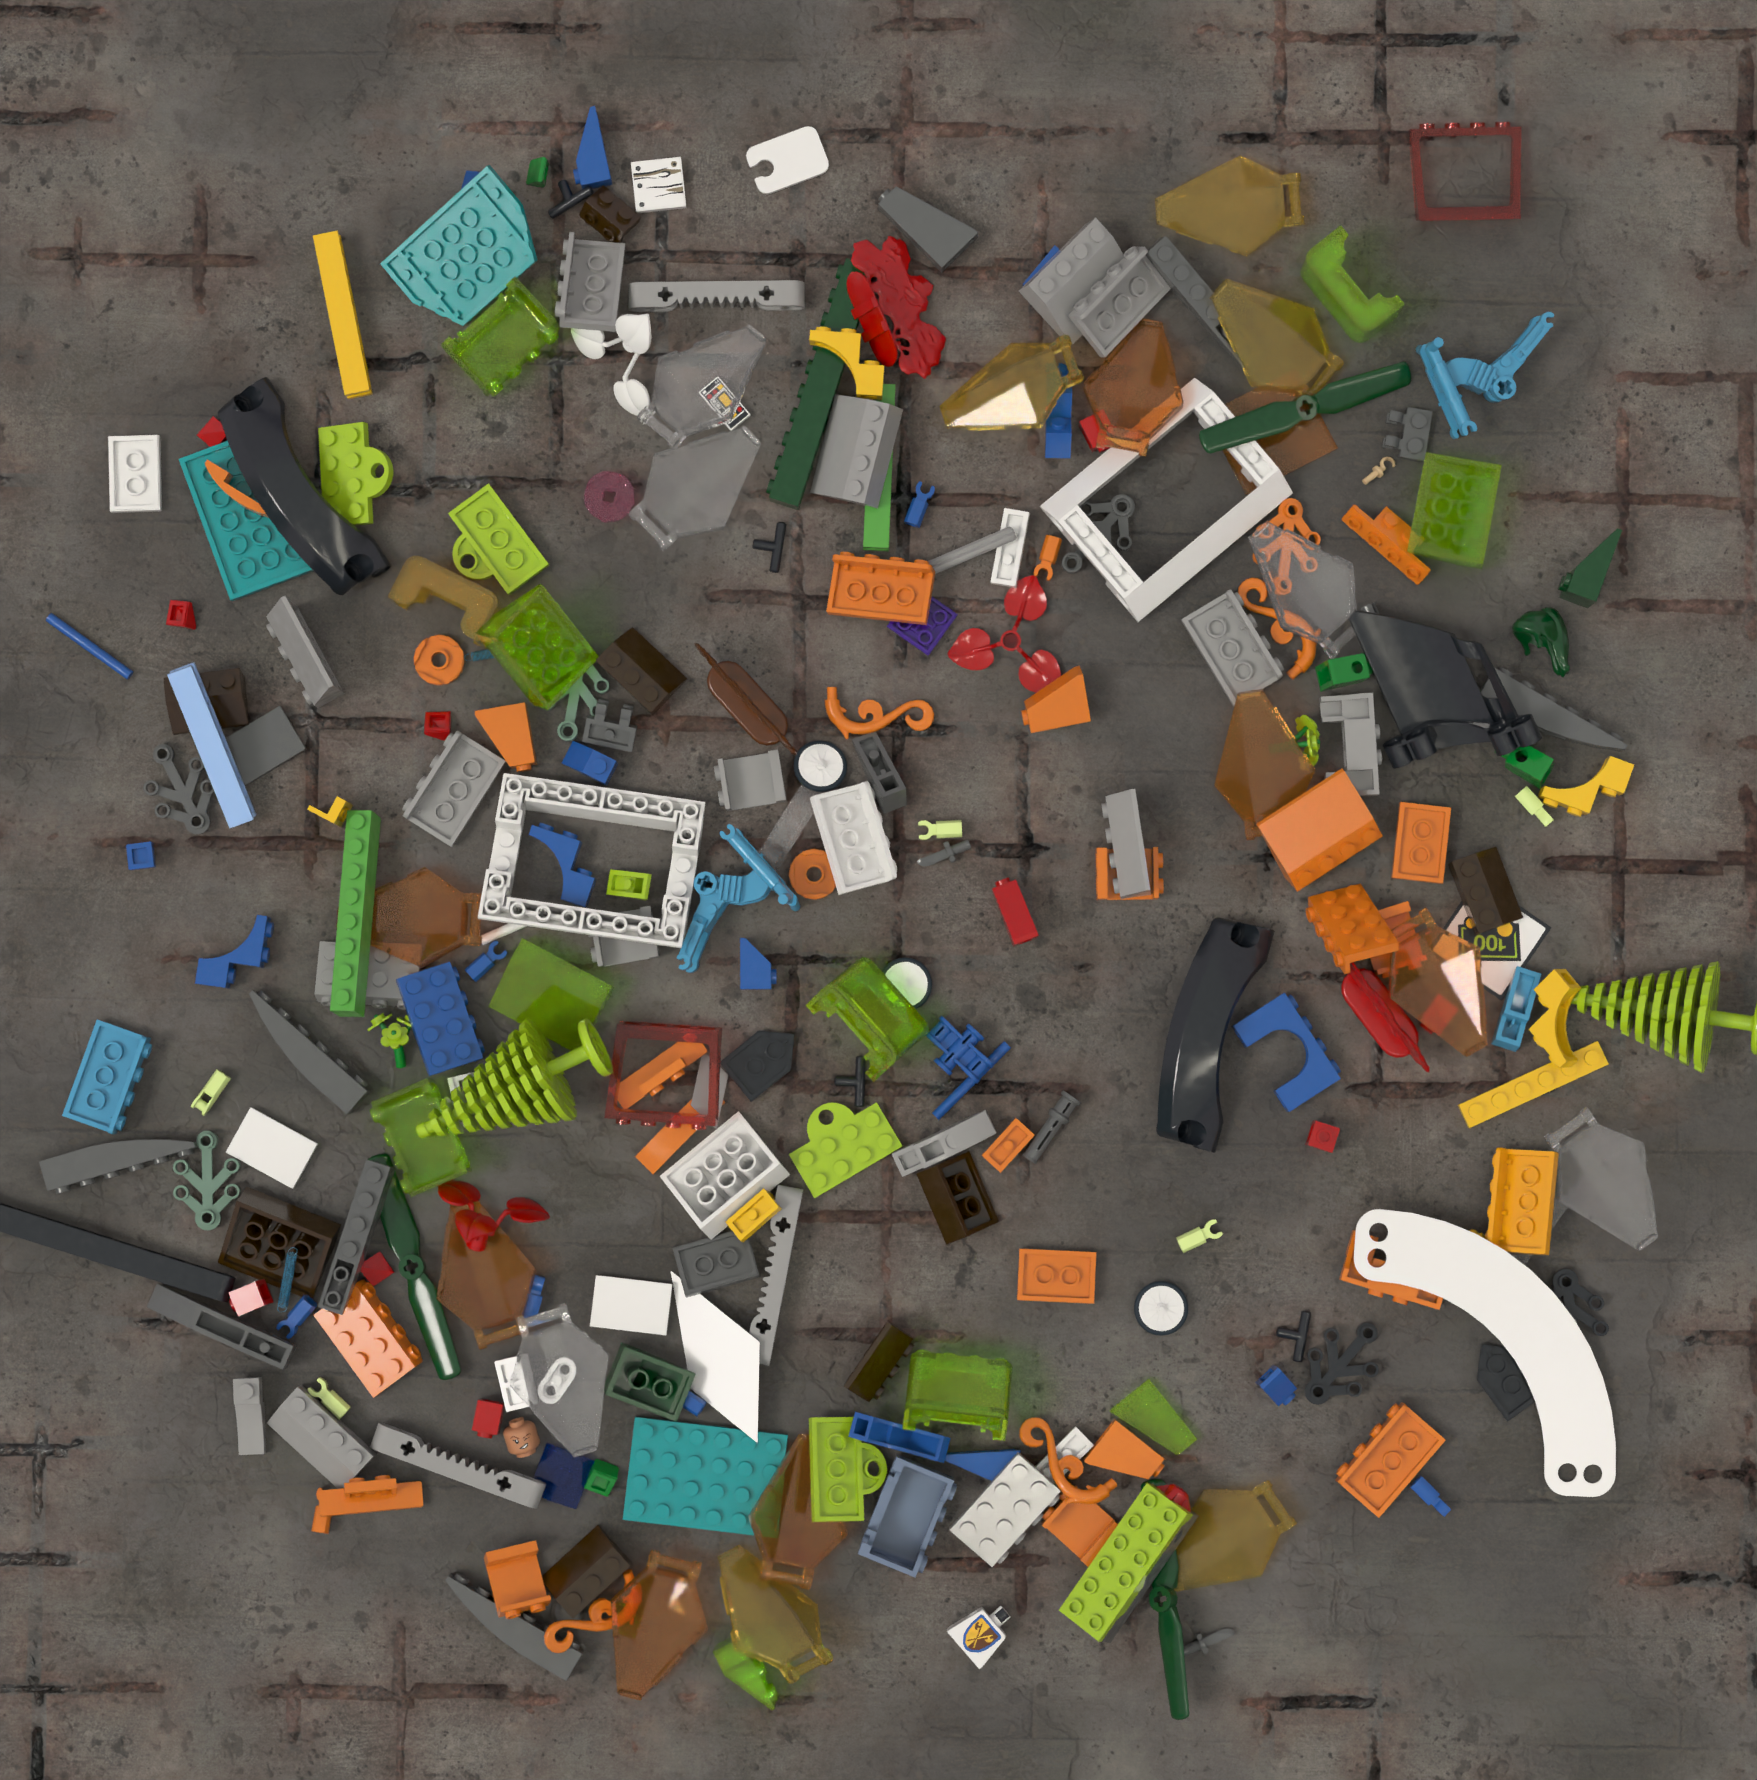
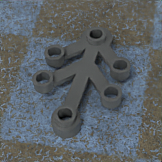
M1119 494L1108 503H1090L1086 501L1080 506L1082 508L1084 505H1088L1091 508V512L1086 514L1087 517H1090L1093 513H1109L1103 521L1092 522L1111 545V527L1118 520L1119 537L1116 542L1117 548L1121 551L1130 549L1132 540L1129 537L1128 518L1135 509V504L1131 497ZM1124 503L1127 509L1121 512L1117 509V505ZM1125 538L1129 541V545L1122 547L1119 541ZM1079 548L1075 553H1067L1062 559V568L1069 574L1077 573L1081 569L1082 559L1085 555ZM1070 559L1075 560L1076 567L1069 568L1067 561Z
M166 744L158 745L153 751V758L157 763L164 766L175 790L160 786L153 780L145 782L143 790L149 796L158 795L182 803L187 813L173 810L166 803H159L155 807L156 816L162 819L171 818L183 822L190 833L196 835L205 833L210 827V817L206 812L215 791L212 788L210 792H206L204 786L211 782L210 780L202 781L200 784L202 795L196 808L192 797L200 773L205 769L202 759L194 757L189 761L190 772L186 784H184L173 763L175 758L173 748ZM164 749L167 751V756L161 759L159 752ZM198 760L201 762V767L195 770L193 763ZM150 784H155L156 790L153 793L148 792L147 788ZM162 806L167 808L165 815L159 814V809ZM195 817L201 818V824L199 826L193 825V819Z

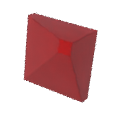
M214 416L197 434L209 447L227 440L222 423Z
M170 600L166 625L196 630L192 602Z
M451 711L425 712L424 735L445 741L451 733Z
M381 1251L364 1261L361 1268L362 1274L373 1287L394 1273V1270Z

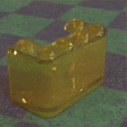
M412 556L408 558L388 598L395 605L407 610L413 603L424 605L428 595L431 594L466 611L461 621L463 633L473 639L474 644L486 649L504 613V607L498 597L492 591L424 557Z

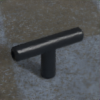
M567 180L559 181L558 186L564 201L548 210V214L552 219L558 217L593 195L592 187L586 186L573 194Z
M784 522L776 524L774 542L759 539L753 540V549L772 552L769 571L772 573H778L780 570L787 526Z
M865 1056L856 1057L855 1076H835V1086L855 1087V1107L865 1106Z
M1301 1311L1298 1330L1278 1327L1276 1331L1277 1337L1296 1340L1292 1359L1295 1362H1303L1311 1312Z

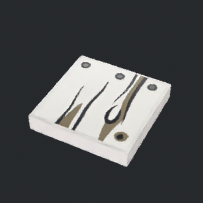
M681 157L631 162L637 213L687 208Z

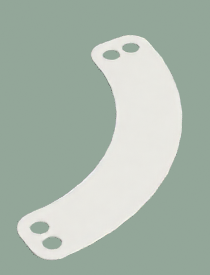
M1374 1209L1366 1212L1359 1219L1355 1230L1354 1264L1357 1271L1364 1278L1371 1281L1401 1284L1444 1298L1484 1324L1514 1358L1535 1400L1543 1434L1544 1477L1547 1485L1557 1494L1564 1496L1597 1497L1606 1493L1612 1487L1616 1476V1441L1608 1394L1591 1347L1574 1318L1554 1292L1528 1267L1511 1254L1476 1233L1446 1221L1415 1213ZM1382 1223L1387 1227L1388 1235L1383 1241L1376 1242L1371 1239L1369 1230L1373 1224ZM1378 1248L1385 1252L1386 1261L1381 1267H1373L1368 1263L1367 1257L1371 1250ZM1565 1463L1574 1465L1577 1471L1576 1477L1570 1482H1564L1558 1476L1560 1466ZM1592 1464L1599 1466L1602 1471V1476L1596 1483L1587 1482L1583 1476L1585 1468Z

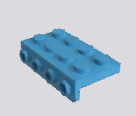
M97 1019L62 1116L104 1130L110 1134H117L118 1130L122 1131L126 1122V1117L124 1116L126 1107L132 1105L135 1093L132 1092L135 1082L139 1083L143 1075L144 1069L141 1068L143 1060L149 1057L152 1050L151 1038Z

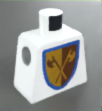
M999 1606L990 1615L983 1607H980L949 1626L947 1632L980 1669L1006 1638V1634L1000 1626L1011 1617L1002 1606Z

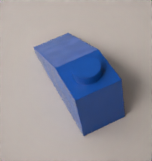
M595 106L589 109L576 158L577 169L573 170L576 185L581 184L582 189L586 186L596 189L603 185H613Z
M1020 1448L948 1452L945 1461L992 1481L1017 1452L1020 1453Z

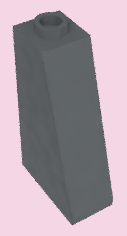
M897 186L892 190L887 189L878 199L880 201L878 203V210L941 273L978 238V232L974 228Z

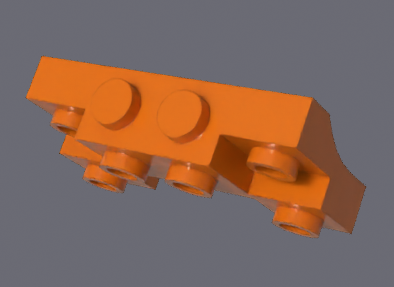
M1352 1230L1339 1280L1369 1288L1367 1294L1382 1298L1384 1293L1392 1295V1301L1407 1305L1408 1301L1440 1310L1443 1298L1401 1284L1371 1281L1364 1278L1357 1271L1354 1264L1355 1230ZM1370 1235L1372 1240L1378 1242V1237ZM1375 1249L1371 1250L1367 1257L1368 1263L1373 1267H1381L1385 1261L1373 1258Z

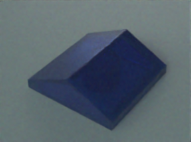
M547 1442L533 1477L546 1483L542 1497L551 1502L577 1509L594 1460Z

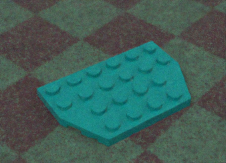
M488 165L380 264L412 303L424 306L436 312V314L450 318L453 322L464 326L538 260L523 204L491 165Z

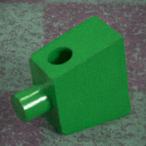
M1364 653L1330 659L1315 667L1320 692L1361 683L1369 679L1370 674H1373Z
M1520 746L1513 752L1501 756L1506 759V769L1538 789H1541L1554 767L1553 758L1531 746ZM1518 757H1524L1527 760L1524 762H1519L1516 759Z

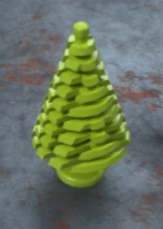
M1719 961L1709 963L1705 979L1703 965L1693 966L1688 985L1687 968L1685 967L1676 970L1672 989L1670 987L1671 972L1667 970L1660 973L1655 994V975L1651 973L1646 974L1642 980L1639 998V980L1637 979L1638 976L1630 977L1626 983L1624 999L1622 998L1621 979L1612 981L1608 996H1606V983L1596 984L1594 994H1590V985L1581 986V989L1571 1002V1004L1577 1005V1011L1586 1014L1588 1006L1592 1007L1591 1016L1598 1021L1602 1018L1603 1009H1606V1025L1612 1029H1615L1619 1011H1621L1620 1030L1622 1034L1628 1037L1633 1028L1634 1014H1636V1041L1642 1044L1645 1043L1650 1023L1649 1040L1652 1049L1659 1051L1664 1037L1665 1055L1674 1059L1679 1044V1061L1686 1066H1689L1694 1051V1069L1702 1074L1707 1066L1714 1026L1751 1031V1051L1754 1055H1757V1004L1754 1015L1717 1011L1720 986Z
M525 1018L519 1025V1030L515 1029L508 1035L506 1043L502 1041L497 1046L496 1051L498 1054L492 1052L485 1059L487 1062L485 1065L481 1063L474 1069V1077L469 1074L463 1079V1089L459 1086L451 1091L452 1101L445 1097L440 1102L442 1115L434 1108L428 1113L429 1121L416 1125L418 1136L426 1138L433 1132L438 1136H447L448 1130L445 1128L446 1125L453 1134L457 1135L464 1133V1127L471 1133L480 1130V1126L486 1131L495 1130L494 1126L497 1125L501 1129L511 1128V1122L517 1127L527 1126L529 1122L539 1125L544 1124L545 1120L548 1123H558V1121H561V1118L564 1121L576 1120L577 1110L573 1107L576 1104L571 1094L570 1085L563 1074H565L564 1071L586 1060L591 1061L601 1076L605 1077L612 1074V1062L602 1038L592 1022L586 1018L578 1023V1033L582 1046L556 1058L551 1052L553 1051L552 1047L539 1027L531 1019Z

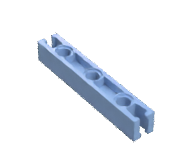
M195 662L171 670L167 674L229 828L254 820L256 812Z

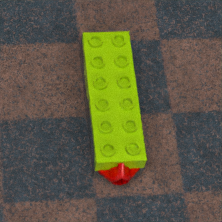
M1146 1483L1059 1611L1098 1642L1111 1643L1198 1518V1515L1191 1510L1188 1493L1176 1484L1159 1486Z

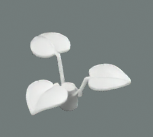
M625 314L620 316L615 324L619 338L609 342L604 341L605 335L603 331L571 328V334L578 349L591 359L601 358L605 354L604 347L612 346L623 341V347L626 351L635 353L623 375V381H617L614 384V394L618 403L631 414L641 417L649 416L650 397L647 389L639 381L628 379L639 355L645 353L651 344L652 335L649 314Z

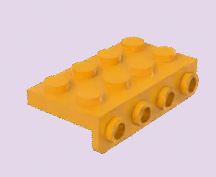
M1496 1148V1153L1492 1158L1494 1174L1490 1182V1192L1492 1194L1491 1204L1487 1210L1489 1225L1485 1233L1486 1240L1508 1253L1549 1255L1559 1153L1553 1151Z

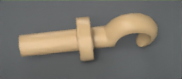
M1391 457L1382 458L1380 467L1374 466L1372 468L1373 472L1365 477L1362 482L1367 485L1374 478H1381L1384 475L1383 471L1386 470L1384 461H1390L1392 467H1395L1394 459Z

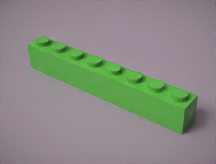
M347 810L330 1011L339 1017H364L381 823V818L372 810Z

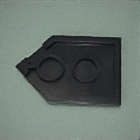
M759 1030L719 1063L752 1102L791 1070L795 1034Z
M1482 1344L1476 1380L1508 1422L1534 1403L1535 1400L1523 1373L1505 1347Z

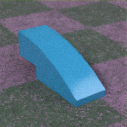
M1519 966L1516 967L1491 1042L1492 1045L1514 1052L1520 1047L1525 1026L1529 1021L1536 996L1534 989L1539 985L1541 973Z

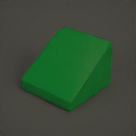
M546 157L530 161L526 180L527 185L545 187L549 169Z
M595 1459L584 1489L608 1497L618 1478L619 1468L610 1463Z

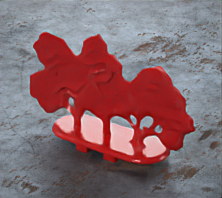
M888 236L882 245V250H879L867 239L854 243L855 251L852 253L851 262L854 267L864 272L865 276L857 271L851 272L847 278V291L854 307L851 310L854 320L859 318L864 330L861 333L864 343L869 342L877 360L886 367L895 364L899 350L901 352L899 357L901 371L908 375L918 373L922 378L926 379L927 376L931 375V367L939 365L941 351L944 349L946 342L945 336L935 326L921 321L919 317L920 312L927 310V296L931 294L934 285L921 275L911 276L908 274L911 258L907 245L903 240H897L892 236ZM876 277L877 281L871 283V278ZM875 293H877L878 296H879V299H878V300H877V298H876V296H875ZM884 314L892 319L894 324L893 333H891ZM897 329H900L899 335L895 334ZM896 338H904L908 340L910 346L906 347L900 345V340L896 341ZM903 350L909 351V354L904 355Z
M1354 962L1350 963V973L1344 977L1341 989L1342 995L1353 1010V1013L1386 1054L1395 1058L1411 1055L1417 1064L1430 1073V1067L1427 1065L1417 1045L1419 1036L1413 1022L1374 972L1365 968L1358 969Z

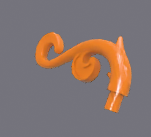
M1259 578L1246 579L1238 588V594L1244 602L1243 606L1255 613L1277 619L1270 629L1272 639L1280 645L1287 644L1292 640L1293 631L1285 632L1283 630L1285 625L1293 627L1300 635L1303 644L1302 652L1299 649L1297 650L1298 659L1294 662L1295 665L1286 672L1294 680L1301 672L1305 673L1313 664L1316 656L1319 631L1316 630L1312 634L1310 628L1291 613L1258 606L1249 602L1247 599L1248 591L1257 590L1260 593V603L1266 600L1268 591L1266 584Z
M827 687L826 713L830 721L842 732L845 739H849V733L868 734L883 729L913 707L920 708L923 711V717L919 721H914L909 715H906L905 721L913 730H926L932 725L934 720L933 708L924 700L906 702L884 716L882 707L878 702L865 700L859 705L858 714L865 720L866 715L871 713L873 719L865 723L854 722L843 714L847 710L840 706V700L837 699V687Z
M1032 1417L1022 1423L1019 1429V1437L1026 1446L1037 1448L1043 1445V1440H1036L1032 1437V1429L1040 1428L1046 1434L1049 1469L1057 1487L1068 1497L1065 1500L1066 1504L1099 1503L1110 1496L1109 1493L1117 1487V1483L1112 1478L1103 1485L1099 1484L1097 1487L1087 1485L1086 1488L1088 1490H1082L1073 1486L1065 1478L1063 1470L1068 1469L1070 1471L1068 1479H1077L1083 1473L1084 1467L1082 1462L1073 1455H1066L1058 1461L1054 1436L1045 1420Z
M628 1569L622 1573L626 1591L622 1600H625V1602L615 1615L611 1616L614 1609L612 1602L606 1598H598L589 1607L588 1612L591 1621L561 1620L549 1625L544 1635L546 1647L554 1653H563L569 1649L574 1637L571 1631H567V1635L562 1641L555 1639L556 1632L563 1627L598 1632L616 1628L627 1620L629 1624H632L633 1616L641 1597L640 1584L635 1579L632 1570ZM606 1612L608 1616H611L609 1618H601L602 1613Z

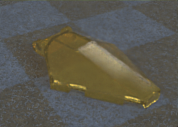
M1240 155L1155 198L1156 225L1175 230L1176 233L1211 245L1216 244L1228 248L1229 251L1249 256L1283 227L1305 224L1304 216L1301 215L1299 189L1301 173L1280 175ZM1283 184H1289L1290 217H1285Z
M1230 279L1223 280L1211 295L1210 299L1213 301L1220 316L1218 320L1234 353H1238L1244 365L1242 369L1250 386L1295 390L1301 395L1312 396L1326 385L1336 370H1340L1343 367L1344 361L1330 352L1313 308ZM1325 362L1328 363V366L1312 387H1308L1306 384L1315 376Z
M1062 335L1052 343H1010L939 406L946 428H967L968 431L1006 429V426H1021L1022 429L1041 428L1057 404L1056 401L1064 391L1084 380L1083 373L1078 369L1071 349L1072 341L1070 336ZM1059 352H1062L1069 372L1064 377L1055 356Z
M1269 1479L1252 1490L1203 1489L1191 1509L1198 1515V1518L1176 1548L1179 1574L1178 1586L1174 1588L1175 1592L1262 1576L1280 1534L1297 1524L1294 1517L1289 1516L1271 1489L1273 1485ZM1261 1494L1264 1495L1282 1522L1276 1527L1256 1498Z
M740 1545L717 1557L722 1574L720 1583L727 1616H730L732 1631L730 1633L734 1651L775 1666L790 1684L798 1681L800 1676L816 1667L833 1662L832 1653L822 1644L818 1607L814 1601ZM811 1651L816 1655L796 1667L790 1665V1662Z

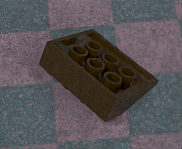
M246 1187L236 1201L218 1263L256 1279H265L266 1283L281 1288L287 1253L289 1257L291 1256V1260L297 1252L293 1280L290 1278V1281H292L291 1291L288 1289V1292L301 1297L308 1295L313 1299L335 1246L341 1224Z

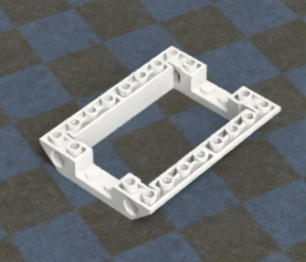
M1196 378L1192 379L1040 506L1072 545L1076 544L1106 579L1105 584L1137 622L1141 621L1274 510L1282 501L1293 494L1280 469L1256 441L1228 448L1227 450L1242 466L1241 473L1250 483L1253 482L1257 488L1144 582L1081 510L1080 506L1191 415L1192 411L1199 418L1198 422L1204 429L1235 417L1218 396Z
M504 773L495 818L496 832L489 869H486L478 919L682 948L687 929L702 838L705 802ZM526 810L674 831L673 853L666 895L663 898L661 924L658 918L511 897Z

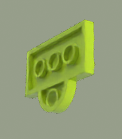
M358 422L318 428L322 496L339 514L354 526L374 524L372 498L381 496L391 485L393 465L390 458L383 451L369 447L368 423ZM382 464L384 474L377 478L375 470Z
M489 483L448 513L463 533L456 540L452 555L455 566L465 577L473 580H485L494 575L507 594L510 595L549 566L548 562ZM471 555L475 558V564L472 568L466 569L462 567L461 560L464 556Z
M877 1102L856 1115L842 1104L826 1103L816 1108L809 1117L807 1133L810 1142L793 1151L789 1156L813 1197L816 1198L901 1148L902 1144ZM830 1110L834 1115L832 1123L828 1125L822 1124L819 1121L820 1112Z
M854 1417L809 1418L812 1522L864 1521L863 1495L875 1492L885 1481L887 1464L880 1450L871 1444L862 1443L861 1440L848 1437ZM871 1461L879 1466V1472L876 1476H872L868 1472L867 1467Z

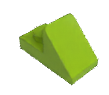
M610 869L606 894L646 901L648 900L652 874Z

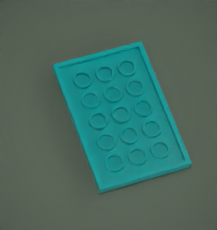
M228 441L179 459L231 601L313 571L285 540L269 518L256 514L238 504L211 477L205 466L207 459L233 476L229 482L230 486L258 502L234 458Z
M635 1416L623 1520L776 1538L788 1434L758 1431L757 1443L738 1428Z

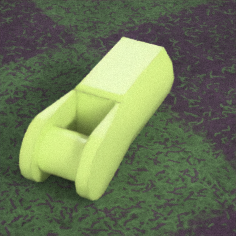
M216 1069L191 1104V1107L193 1109L196 1107L205 1116L231 1078ZM205 1093L212 1097L209 1103L202 1100Z

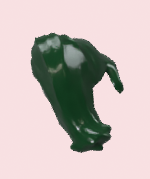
M1545 607L1541 611H1527L1513 623L1512 632L1523 646L1525 656L1530 654L1528 643L1536 645L1537 648L1546 647L1551 657L1553 672L1557 676L1561 675V677L1569 673L1568 632L1563 618L1556 609Z

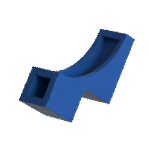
M1062 363L1046 364L1045 458H1071V365Z
M539 823L538 827L532 825L529 835L545 843L553 851L561 866L563 874L561 900L587 908L596 879L591 877L592 872L578 868L577 872L573 871L582 842L577 840L578 835L563 831L562 835L553 832L554 827Z
M257 915L250 935L234 951L216 958H199L195 984L230 989V984H234L236 978V969L233 968V964L264 968V963H268L270 957V948H267L268 937H272L274 923L271 922V917Z
M858 1412L854 1414L848 1436L942 1463L945 1461L951 1439Z

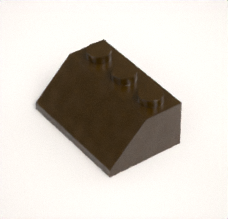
M633 627L617 638L596 659L598 665L652 715L687 680L672 663Z
M240 668L199 673L221 729L249 725L245 676ZM165 677V701L173 735L190 733L168 677Z
M1497 847L1471 854L1448 864L1475 936L1523 918Z
M970 1151L916 1174L946 1245L999 1222Z
M888 1320L844 1383V1387L868 1402L872 1398L877 1400L885 1389L882 1383L887 1377L892 1379L900 1366L896 1363L900 1357L904 1356L906 1358L915 1346L911 1343L913 1337Z
M597 1525L543 1574L542 1579L557 1602L574 1618L627 1570L632 1562L605 1531Z

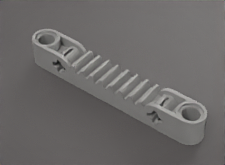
M797 280L634 282L628 284V310L632 312H669L674 310L678 304L683 309L686 302L689 303L691 309L694 308L696 302L699 303L700 308H704L706 302L709 303L711 308H714L716 302H719L721 308H724L726 302H729L731 308H734L736 302H739L740 307L744 308L745 303L749 302L751 308H754L756 303L759 308L766 311L802 310L805 308V283ZM765 291H770L771 296L769 300H764ZM665 292H669L670 295L667 302H664L662 299Z
M779 1184L775 1201L782 1209L771 1218L770 1222L771 1230L776 1235L772 1236L770 1240L775 1242L776 1245L770 1246L768 1249L774 1255L767 1257V1260L772 1265L765 1267V1271L770 1273V1276L763 1277V1281L768 1283V1286L761 1287V1291L766 1293V1296L759 1297V1301L764 1306L757 1308V1311L760 1313L753 1318L749 1334L760 1342L759 1364L769 1366L803 1194V1189ZM782 1217L787 1218V1223L791 1224V1227L786 1228L784 1232H781L780 1227L776 1226V1222L781 1221ZM763 1319H767V1324L771 1325V1329H767L765 1333L761 1332V1328L757 1326V1323H761Z
M378 1423L370 1445L371 1449L534 1509H538L546 1483L513 1470L498 1472V1468L495 1467L488 1472V1465L485 1464L479 1468V1461L477 1460L469 1465V1458L465 1457L460 1461V1454L458 1453L450 1458V1450L443 1451L441 1454V1447L439 1446L431 1451V1443L424 1444L421 1437L385 1423ZM412 1442V1447L415 1448V1451L408 1454V1448L405 1447V1444ZM508 1477V1483L512 1485L503 1489L504 1484L500 1480Z

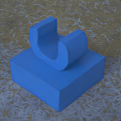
M153 842L126 845L129 870L156 867Z

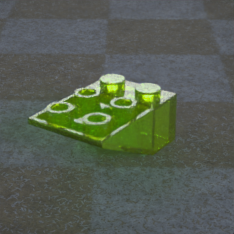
M741 1632L715 1645L713 1653L724 1676L770 1710H774L779 1695L773 1682L768 1684L765 1678L766 1673H768L762 1659H756L754 1655L756 1647L750 1635L745 1637L744 1632Z

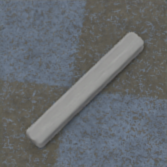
M1007 527L928 562L929 565L933 566L935 574L1012 542L1016 539V535L1012 527Z

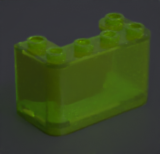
M1340 225L1308 251L1301 266L1300 275L1346 334L1353 341L1362 343L1369 340L1397 318L1405 304L1398 295L1392 298H1385L1380 293L1368 300L1341 266L1347 253L1344 250V242L1349 234Z
M516 276L506 284L508 287L505 291L506 295L504 296L500 293L498 295L499 299L463 332L460 330L457 333L458 339L454 338L452 340L449 336L440 345L447 356L485 396H496L504 388L502 384L509 378L512 380L517 377L522 371L521 367L527 361L533 362L541 354L539 350L546 344L551 345L560 336L558 334L560 327L557 320Z
M866 957L856 960L805 1005L813 1015L819 1011L827 1012L825 1015L830 1018L834 1013H837L870 1050L863 1056L866 1061L869 1059L870 1067L865 1073L873 1082L917 1045L929 1031L925 1019L877 965Z
M432 1078L423 1079L371 1102L373 1108L369 1109L374 1122L380 1123L385 1127L384 1139L388 1147L393 1146L396 1155L393 1156L397 1169H403L404 1172L402 1173L403 1179L400 1180L401 1187L404 1193L410 1194L411 1197L421 1195L472 1172L458 1134H453L447 1125L445 1127L448 1130L447 1136H438L433 1132L426 1138H420L416 1132V1125L429 1121L428 1113L434 1108L442 1115L440 1102L443 1099Z
M924 1349L917 1350L910 1356L902 1429L915 1431L918 1423L924 1422V1426H929L930 1420L981 1426L980 1432H986V1429L990 1430L993 1434V1440L1005 1441L1009 1418L1013 1366L1003 1358L986 1359L977 1355L959 1356L950 1352L941 1354L932 1353Z

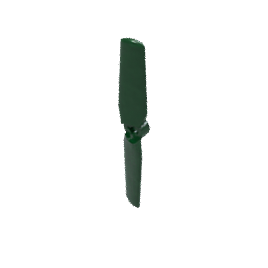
M1403 361L1328 383L1312 396H1298L1293 401H1274L1201 430L1199 432L1201 445L1207 453L1211 454L1286 432L1298 422L1310 420L1316 414H1337L1408 386L1411 383V371L1408 364ZM1303 404H1308L1309 406L1306 413L1305 411L1301 412L1299 409Z
M385 1153L377 1154L367 1159L393 1167L390 1156ZM394 1172L380 1215L388 1245L400 1260L399 1272L408 1280L409 1301L440 1380H449L458 1376L461 1373V1368L437 1288L426 1274V1263L420 1256V1233L397 1174ZM409 1260H412L413 1263H418L419 1267L415 1269V1274L412 1271L406 1270Z
M1162 1479L1144 1481L1141 1484V1491L1146 1483L1163 1486L1166 1485L1165 1481ZM1175 1549L1152 1583L1153 1589L1149 1595V1603L1153 1610L1159 1612L1158 1632L1171 1717L1175 1720H1183L1189 1717L1190 1712L1182 1625L1176 1607L1178 1597L1174 1590L1178 1586L1179 1564ZM1166 1596L1167 1599L1161 1602L1160 1597Z

